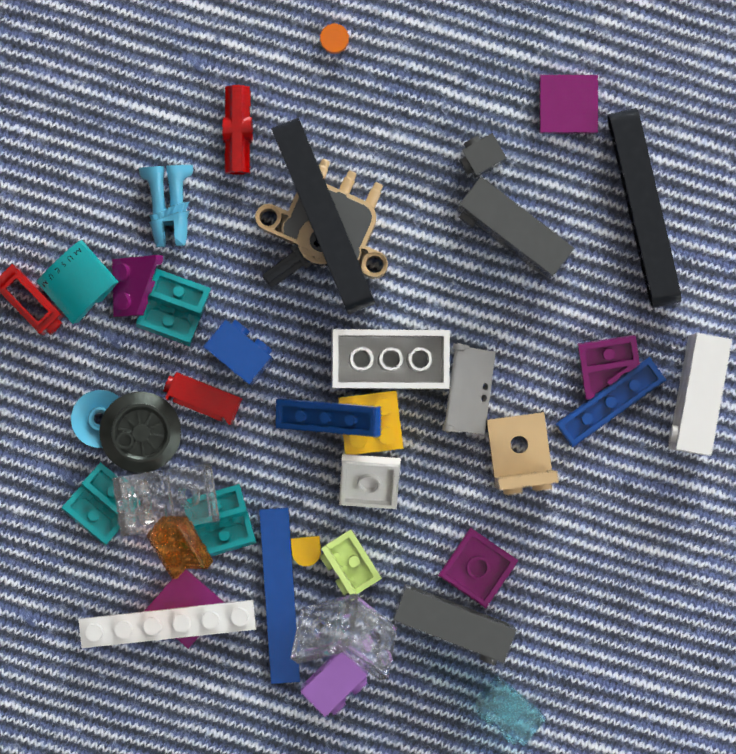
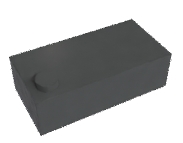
M482 176L461 201L457 209L461 213L459 218L465 224L472 228L474 225L478 226L547 280L555 275L575 249Z
M406 583L393 613V621L481 654L479 659L492 665H496L497 661L505 663L517 631L510 623Z

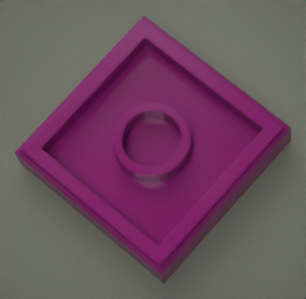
M540 75L539 134H597L598 75Z
M470 527L438 576L484 608H487L519 560Z
M183 566L145 611L225 602ZM199 636L176 639L189 649Z

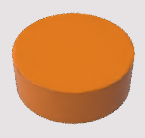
M333 23L323 28L320 34V42L325 51L331 54H338L347 48L349 35L345 27Z

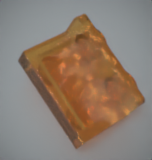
M162 516L147 533L148 540L171 579H178L185 569H208L213 563L205 544L201 541L188 516Z

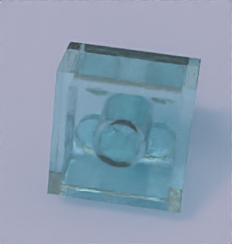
M497 674L475 700L478 708L477 712L479 713L478 716L490 726L494 723L500 726L501 735L513 745L519 742L525 746L546 720V717L539 708Z

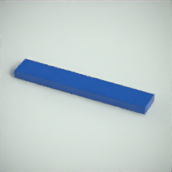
M289 507L260 509L271 684L300 682Z

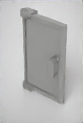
M453 343L454 356L445 424L442 426V431L447 433H458L460 431L485 435L496 352L471 348L469 345Z

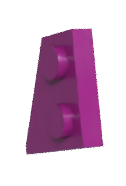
M162 255L112 259V275L118 280V284L113 288V317L144 315L148 304V296L156 282L152 280L156 266L162 265Z
M635 335L577 344L586 400L592 399L596 393L616 382L626 372H630L640 365Z

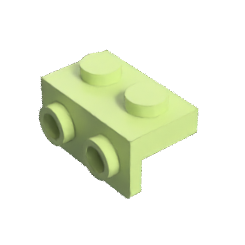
M352 529L321 548L324 554L320 555V558L328 571L334 569L339 579L335 582L344 596L349 593L354 598L358 593L382 579Z

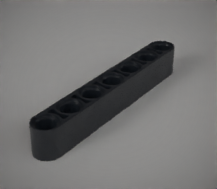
M633 108L608 114V126L650 305L652 308L679 303L682 301L680 286L638 109Z
M297 117L271 128L348 315L375 304L299 118Z

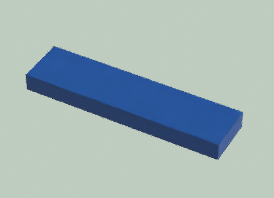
M648 357L640 365L625 373L616 382L604 388L592 399H589L555 423V425L569 445L574 447L664 383L666 379L652 359Z
M276 399V428L378 437L381 436V406Z

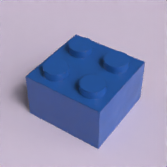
M225 319L203 347L244 381L253 385L274 360L269 355L272 349L259 338L255 342L249 339L247 335L250 331L237 320L230 323Z

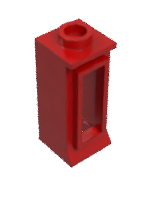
M11 264L0 275V293L40 335H45L47 332L49 335H52L61 327L63 323L60 320L65 315L18 266ZM15 280H18L48 311L39 321L7 290Z
M178 372L175 373L174 377H168L163 392L167 393L165 399L171 400L173 397L172 402L219 421H223L224 418L229 425L233 424L243 399Z

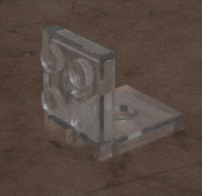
M211 463L113 478L121 537L167 528L220 521ZM187 488L192 493L191 503L185 497Z
M355 593L302 607L291 659L300 664L344 653L379 681L388 679L398 627Z

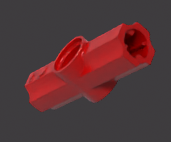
M225 86V117H223L222 135L223 143H225L224 168L226 174H250V143L253 142V120L250 117V86Z

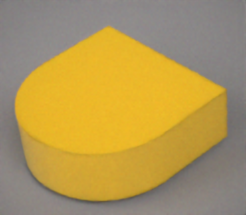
M320 536L291 538L292 556L296 563L301 566H312L319 560L321 555Z

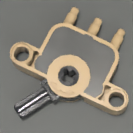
M322 159L319 164L324 179L330 165V161ZM350 170L346 177H344L339 189L328 184L326 185L364 276L371 279H379L387 272V258L381 252L368 247L367 244L375 228L376 212L374 209L381 195L383 185L375 182L365 201L350 194V191L354 185L356 173ZM296 193L289 211L272 204H264L258 208L255 219L259 228L266 233L293 244L290 247L293 251L291 254L263 273V279L271 288H274L302 266L306 270L312 265L328 266L320 246H314L317 243L316 236L298 193ZM266 211L276 213L277 220L273 225L267 226L261 222V216ZM379 258L383 263L382 270L377 273L370 272L366 267L368 260Z

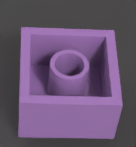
M343 644L302 684L300 692L324 717L330 712L336 715L346 705L345 701L347 699L345 697L351 691L356 695L367 684L368 669Z

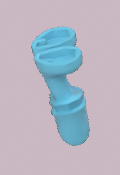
M193 165L166 166L170 193L169 208L165 207L164 166L139 168L140 177L148 181L150 187L153 214L149 215L151 219L149 223L156 247L166 246L165 226H174L176 246H185L189 211L186 210L189 202H183V182L185 178L193 174Z

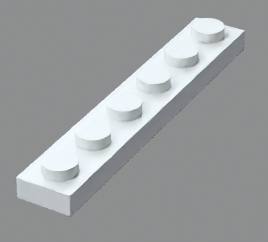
M254 600L78 619L81 648L257 629Z

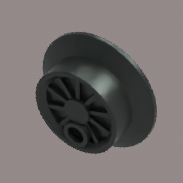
M132 392L119 397L106 409L100 423V441L104 452L114 464L130 472L145 473L164 466L176 453L181 440V424L176 411L165 399L149 392Z

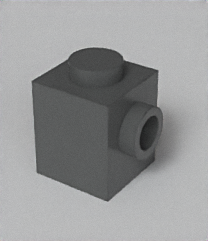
M491 133L482 139L478 135L465 142V148L461 151L463 158L459 161L467 175L472 173L474 178H477L504 163L507 158L495 136Z

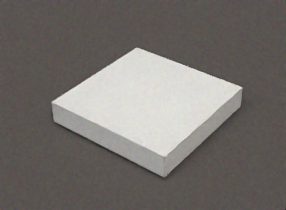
M342 454L339 505L397 509L401 458Z

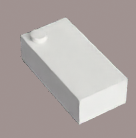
M332 329L331 389H450V330Z
M702 333L688 336L668 449L698 455H712L732 339Z

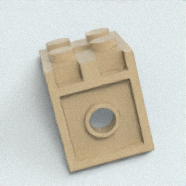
M544 412L487 420L495 489L503 490L505 495L523 493L522 487L532 486V490L542 491L552 489V483H559L557 470H552ZM517 436H521L527 441V448L522 453H516L511 448V441Z

